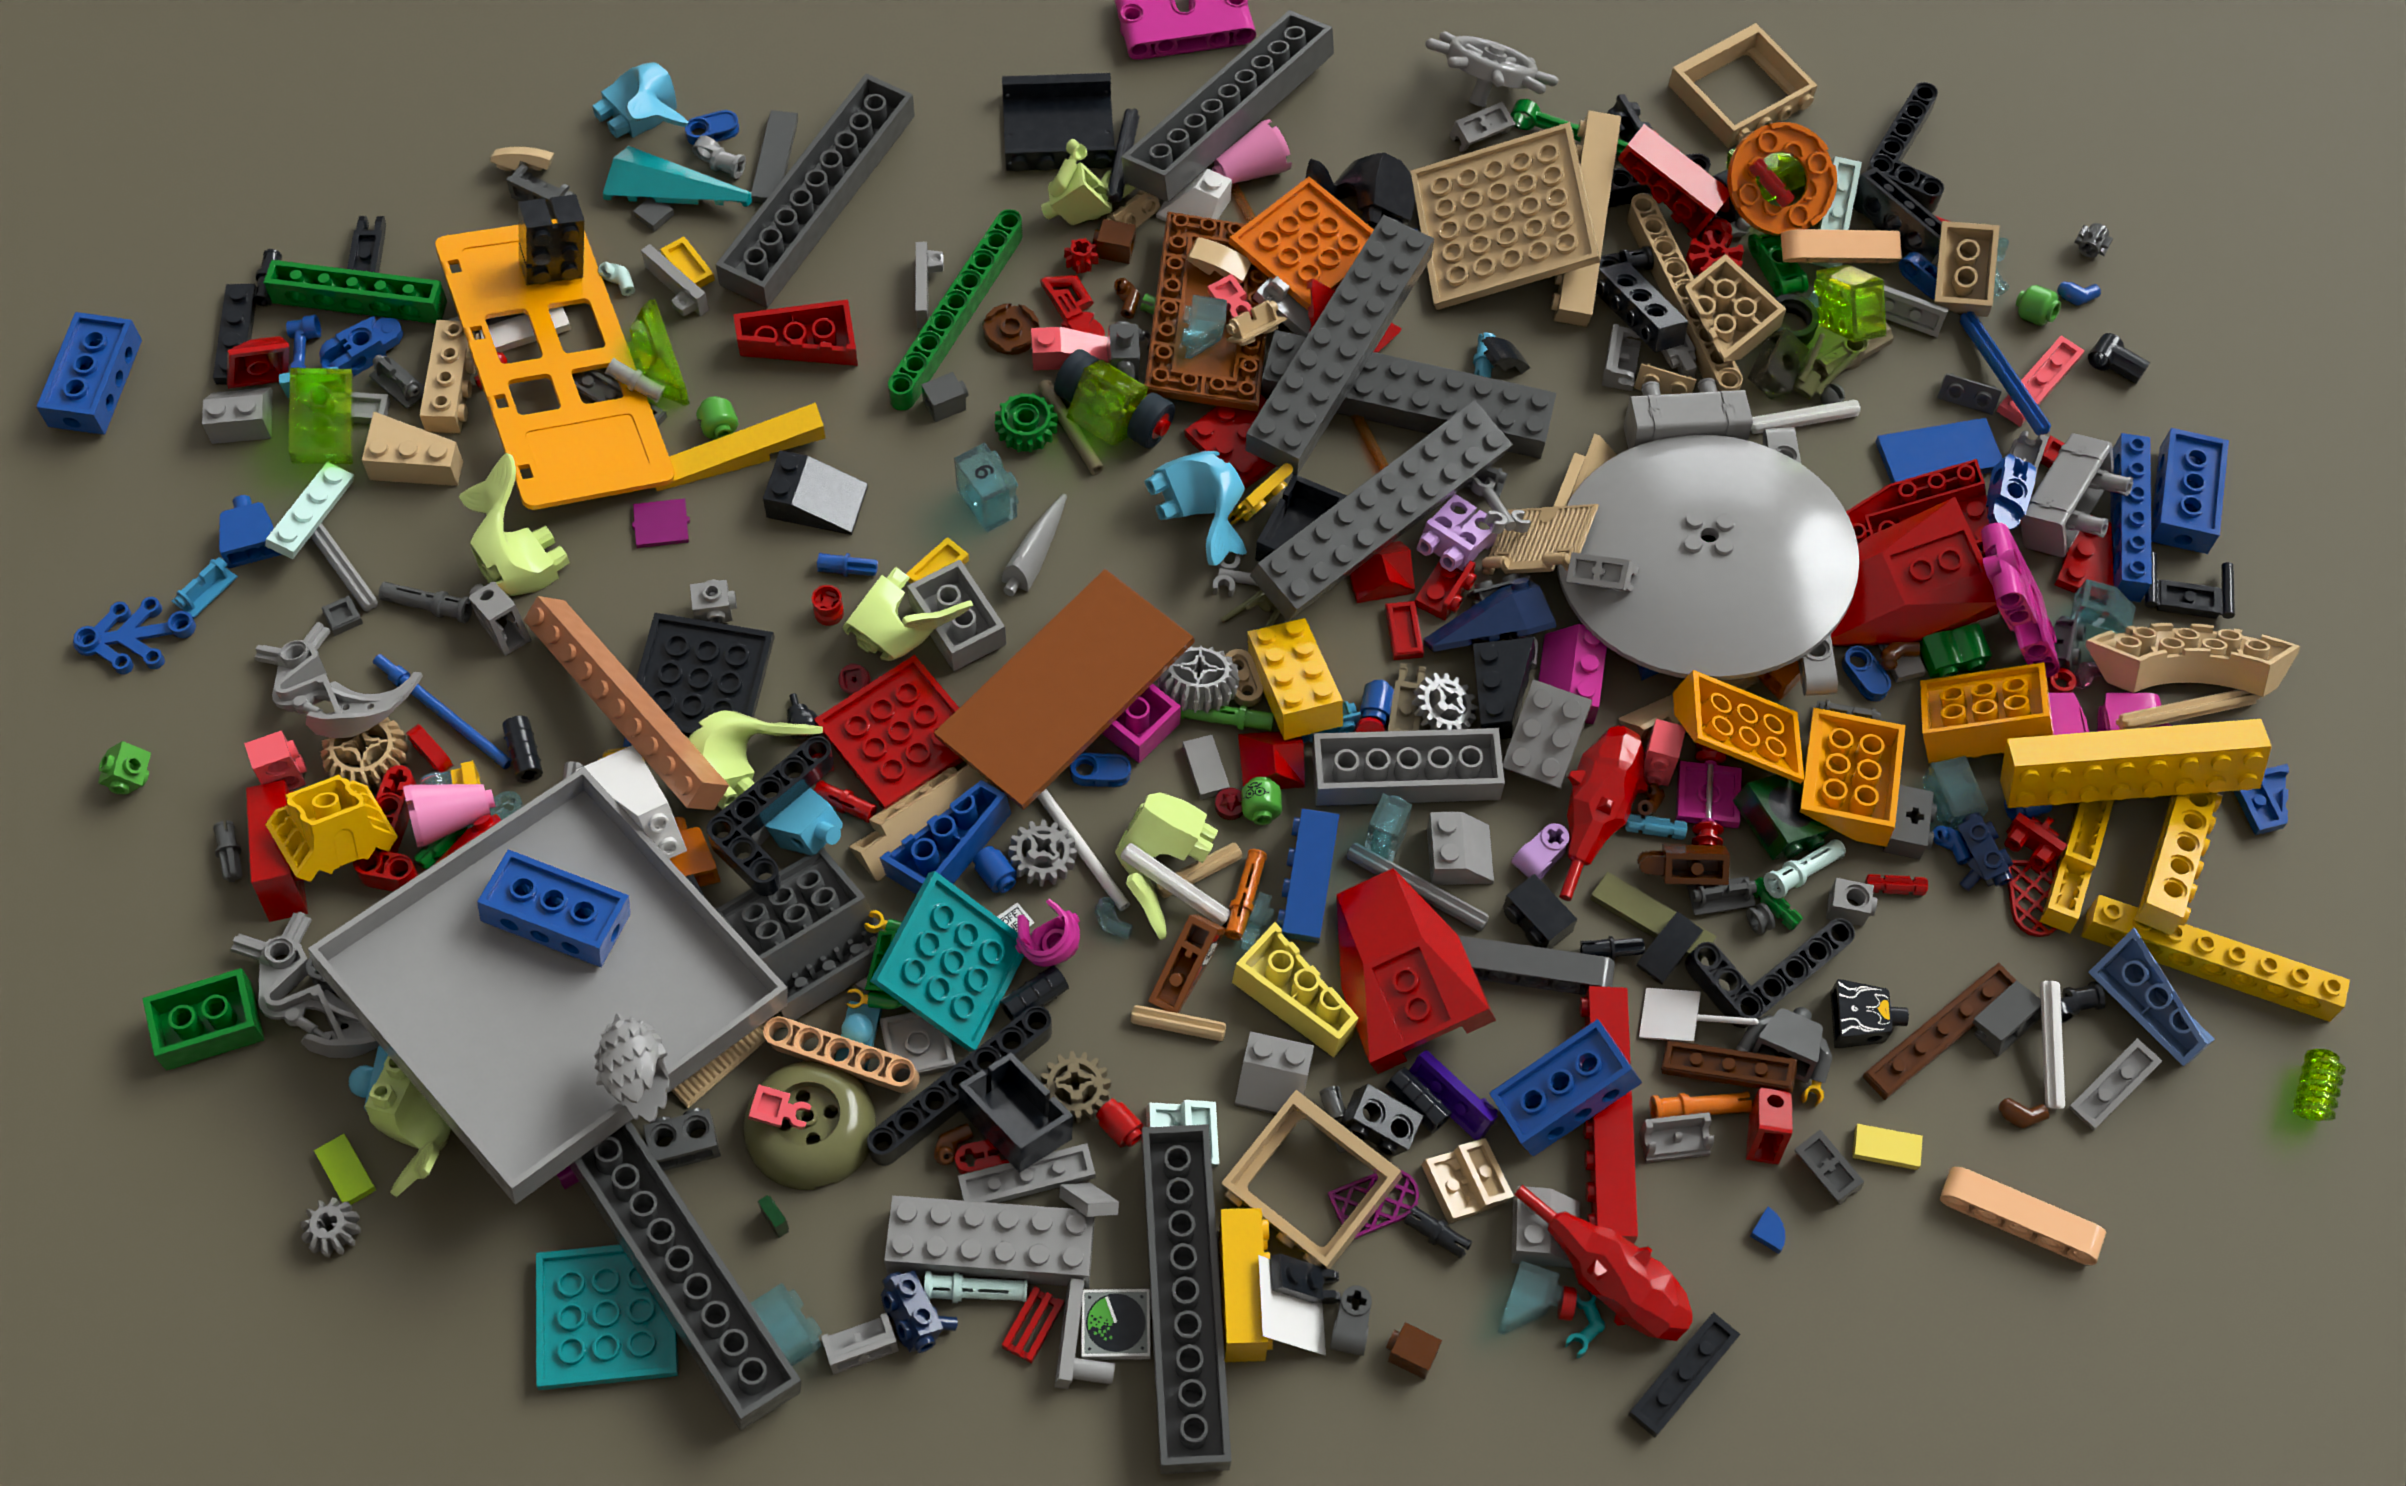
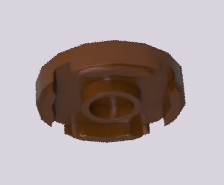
M1011 303L994 307L984 319V339L988 346L996 352L1006 355L1023 353L1032 347L1031 328H1039V320L1035 313L1024 305L1011 306Z

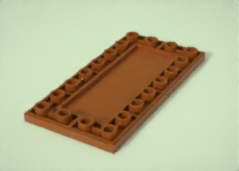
M1167 212L1143 394L1157 393L1164 398L1258 412L1266 334L1261 333L1255 336L1256 340L1244 346H1240L1239 343L1227 342L1226 339L1233 336L1226 329V325L1229 324L1231 319L1230 309L1222 313L1209 295L1207 287L1224 277L1215 270L1208 275L1186 260L1198 237L1217 242L1238 252L1229 244V238L1246 224ZM1251 263L1240 285L1246 292V302L1253 308L1259 305V303L1252 297L1269 277Z
M1104 569L934 732L935 738L1024 810L1195 642L1194 637L1116 576Z

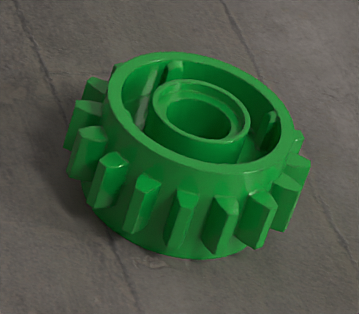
M1020 393L1013 397L1009 396V400L1005 403H1000V411L995 412V432H998L999 441L1005 440L1007 448L1012 447L1017 452L1029 451L1031 453L1039 448L1042 450L1047 442L1051 443L1053 441L1052 434H1057L1058 416L1057 413H1054L1053 404L1048 405L1045 397L1040 398L1035 393Z

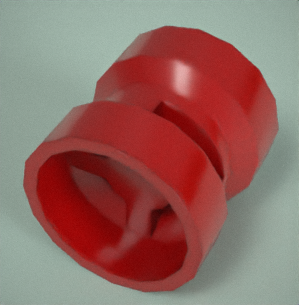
M822 585L816 588L811 597L815 619L820 624L826 626L839 623L844 616L841 592L833 585Z

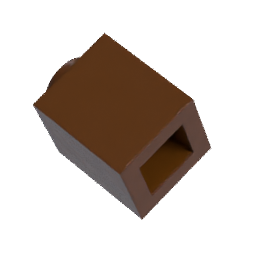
M1103 219L1101 228L1096 229L1093 236V244L1097 245L1098 257L1130 264L1136 243V225Z
M1405 1322L1400 1332L1394 1329L1386 1348L1391 1350L1388 1362L1426 1379L1442 1340Z

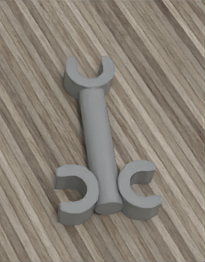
M1487 477L1485 484L1481 483L1478 478L1473 480L1471 485L1472 492L1484 497L1493 510L1487 513L1484 520L1487 524L1493 523L1492 533L1500 534L1503 533L1504 529L1520 533L1528 532L1531 521L1522 520L1525 512L1523 510H1514L1511 515L1493 490L1495 481L1491 477Z
M1236 555L1234 563L1226 564L1223 559L1217 565L1219 574L1213 580L1212 591L1213 594H1217L1218 587L1225 585L1229 588L1228 596L1232 597L1235 592V582L1254 586L1258 585L1250 577L1251 573L1238 571L1240 556Z

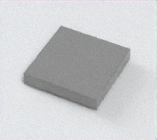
M914 1012L880 1019L886 1052L910 1060L918 1071L919 1077L949 1071L956 1065L951 1039ZM905 1068L900 1069L895 1075V1081L908 1079L911 1071Z

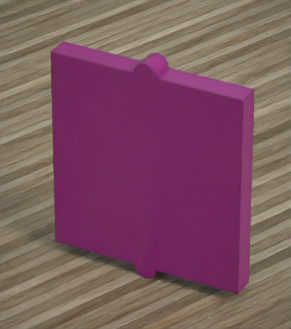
M685 498L633 504L634 522L632 523V528L635 530L637 548L689 542L688 524L691 521L687 516Z

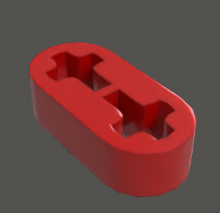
M417 724L405 733L413 747L440 776L454 766L448 755L421 725Z
M988 1139L962 1145L955 1154V1165L961 1175L1010 1162L1007 1159L1001 1160L1000 1156L996 1155L998 1150ZM967 1154H972L973 1158L976 1159L972 1167H968V1164L963 1162L966 1160Z

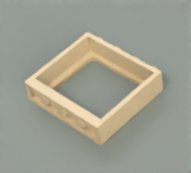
M1757 23L1674 66L1668 84L1728 149L1740 143L1754 130L1779 122L1780 120L1785 121L1800 109H1807L1814 101L1813 97L1817 88V84ZM1748 55L1788 96L1734 125L1694 82L1730 62Z
M1295 1090L1221 1184L1224 1190L1227 1191L1224 1197L1239 1208L1243 1204L1247 1208H1262V1219H1268L1269 1225L1279 1232L1276 1238L1289 1249L1296 1246L1305 1254L1302 1259L1305 1262L1323 1267L1324 1269H1331L1400 1181L1402 1172L1303 1094ZM1303 1119L1321 1130L1378 1176V1180L1324 1247L1317 1246L1248 1190L1250 1182L1297 1123Z

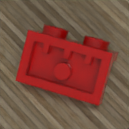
M1470 560L1463 571L1456 568L1450 572L1438 562L1415 598L1416 607L1446 621L1451 611L1454 613L1458 611L1463 601L1461 596L1465 590L1470 591L1477 578V575L1474 574L1476 563Z

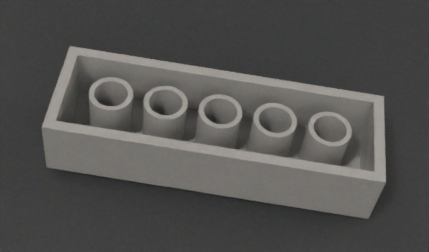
M1499 728L1315 733L1313 735L1311 752L1315 806L1501 799L1505 781Z
M892 1195L884 1262L887 1273L900 1272L903 1274L914 1270L916 1275L925 1276L926 1271H931L932 1275L953 1276L954 1272H960V1274H963V1278L1027 1280L1028 1284L1068 1286L1070 1279L1074 1278L1084 1280V1288H1089L1095 1216L1087 1217L1078 1210L1070 1208Z

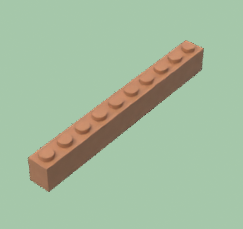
M537 596L523 621L686 808L715 810L730 785L566 601Z

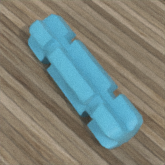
M1630 813L1625 824L1628 832L1638 833V830H1641L1642 834L1661 837L1672 835V838L1681 840L1687 834V823L1679 820H1674V823H1672L1670 819L1646 815L1645 818H1641L1639 814Z

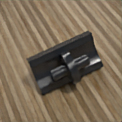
M1620 94L1616 97L1615 105L1606 114L1621 116L1619 136L1621 140L1630 142L1644 124L1652 130L1653 128L1649 122H1641L1639 119L1641 114L1637 102H1629L1625 94Z

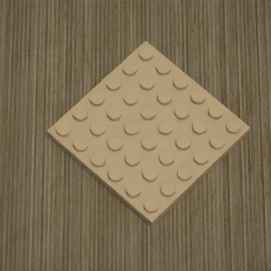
M1570 122L1410 171L1421 233L1434 238L1432 256L1427 264L1436 310L1600 263Z

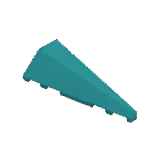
M631 146L626 147L613 158L603 190L604 200H612L613 196H627L629 201H637L638 197H652L658 203L698 204L699 200H714L715 205L723 206L725 201L742 203L743 207H748L752 203L751 192Z

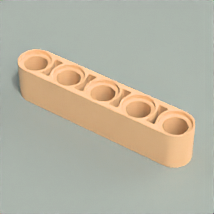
M1795 229L1781 232L1783 262L1893 263L1902 260L1900 231Z
M772 1017L764 1025V1038L778 1052L805 1061H814L837 1068L858 1079L899 1093L911 1092L919 1083L918 1071L912 1062L904 1057L785 1017ZM779 1028H787L788 1034L786 1038L780 1041L773 1039L774 1033ZM817 1038L819 1040L814 1050H804V1044L808 1039ZM841 1048L849 1049V1055L845 1060L840 1062L834 1060V1054L837 1050ZM877 1058L880 1060V1064L875 1071L866 1072L864 1070V1066L869 1059ZM905 1068L911 1071L906 1081H895V1075L900 1069Z
M1963 1167L1950 1168L1940 1196L1941 1202L1946 1206L2078 1263L2085 1265L2097 1264L2106 1231L2091 1221Z

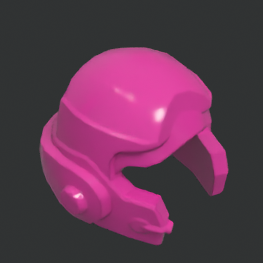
M1048 899L1046 903L1059 916L1035 928L1031 936L1027 918L1024 915L1017 916L1018 937L1016 938L1017 944L1015 947L1019 954H1023L1032 964L1040 967L1058 965L1067 961L1075 955L1080 941V928L1078 925L1080 919L1078 915L1070 910L1064 911L1051 899Z

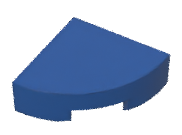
M1767 1206L1750 1237L1780 1254L1785 1243L1784 1225L1776 1212Z

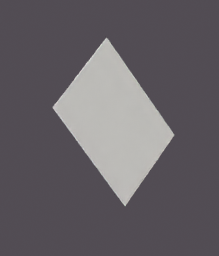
M1258 1255L1263 1337L1326 1356L1323 1304L1319 1302L1311 1303L1273 1291L1270 1259Z

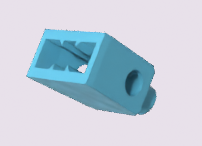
M809 788L769 821L765 827L780 848L814 855L826 843L833 845L840 840V829L843 823L832 806L813 789Z

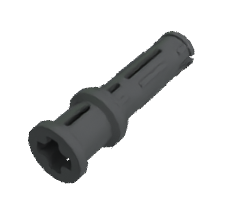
M386 581L379 588L378 595L380 600L428 610L435 617L442 618L448 616L456 618L460 623L465 624L472 615L473 607L468 596L463 598L450 596L446 591L430 593Z

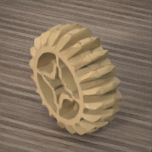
M389 717L354 737H329V739L322 740L324 750L320 752L323 767L329 773L330 778L340 775L341 778L348 779L349 781L354 780L367 785L369 790L371 785L375 784L380 788L383 777L388 769L402 763H407L405 753L408 752V745L405 740L406 737L394 720L390 721ZM369 735L380 736V737L384 738V740H380L379 737H378V738H371V737H369ZM343 763H349L350 765H359L360 768L349 767L347 765H344Z

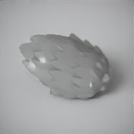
M616 1013L613 1023L608 1024L605 1029L606 1031L601 1034L602 1039L599 1041V1049L594 1055L595 1059H597L594 1069L598 1071L596 1085H604L607 1092L611 1093L623 1107L626 1105L635 1120L642 1116L652 1123L657 1117L659 1107L664 1109L667 1104L666 1089H669L670 1081L663 1059L667 1052L662 1045V1038L655 1033L653 1026L642 1020L636 1021L634 1017L625 1019L619 1013Z

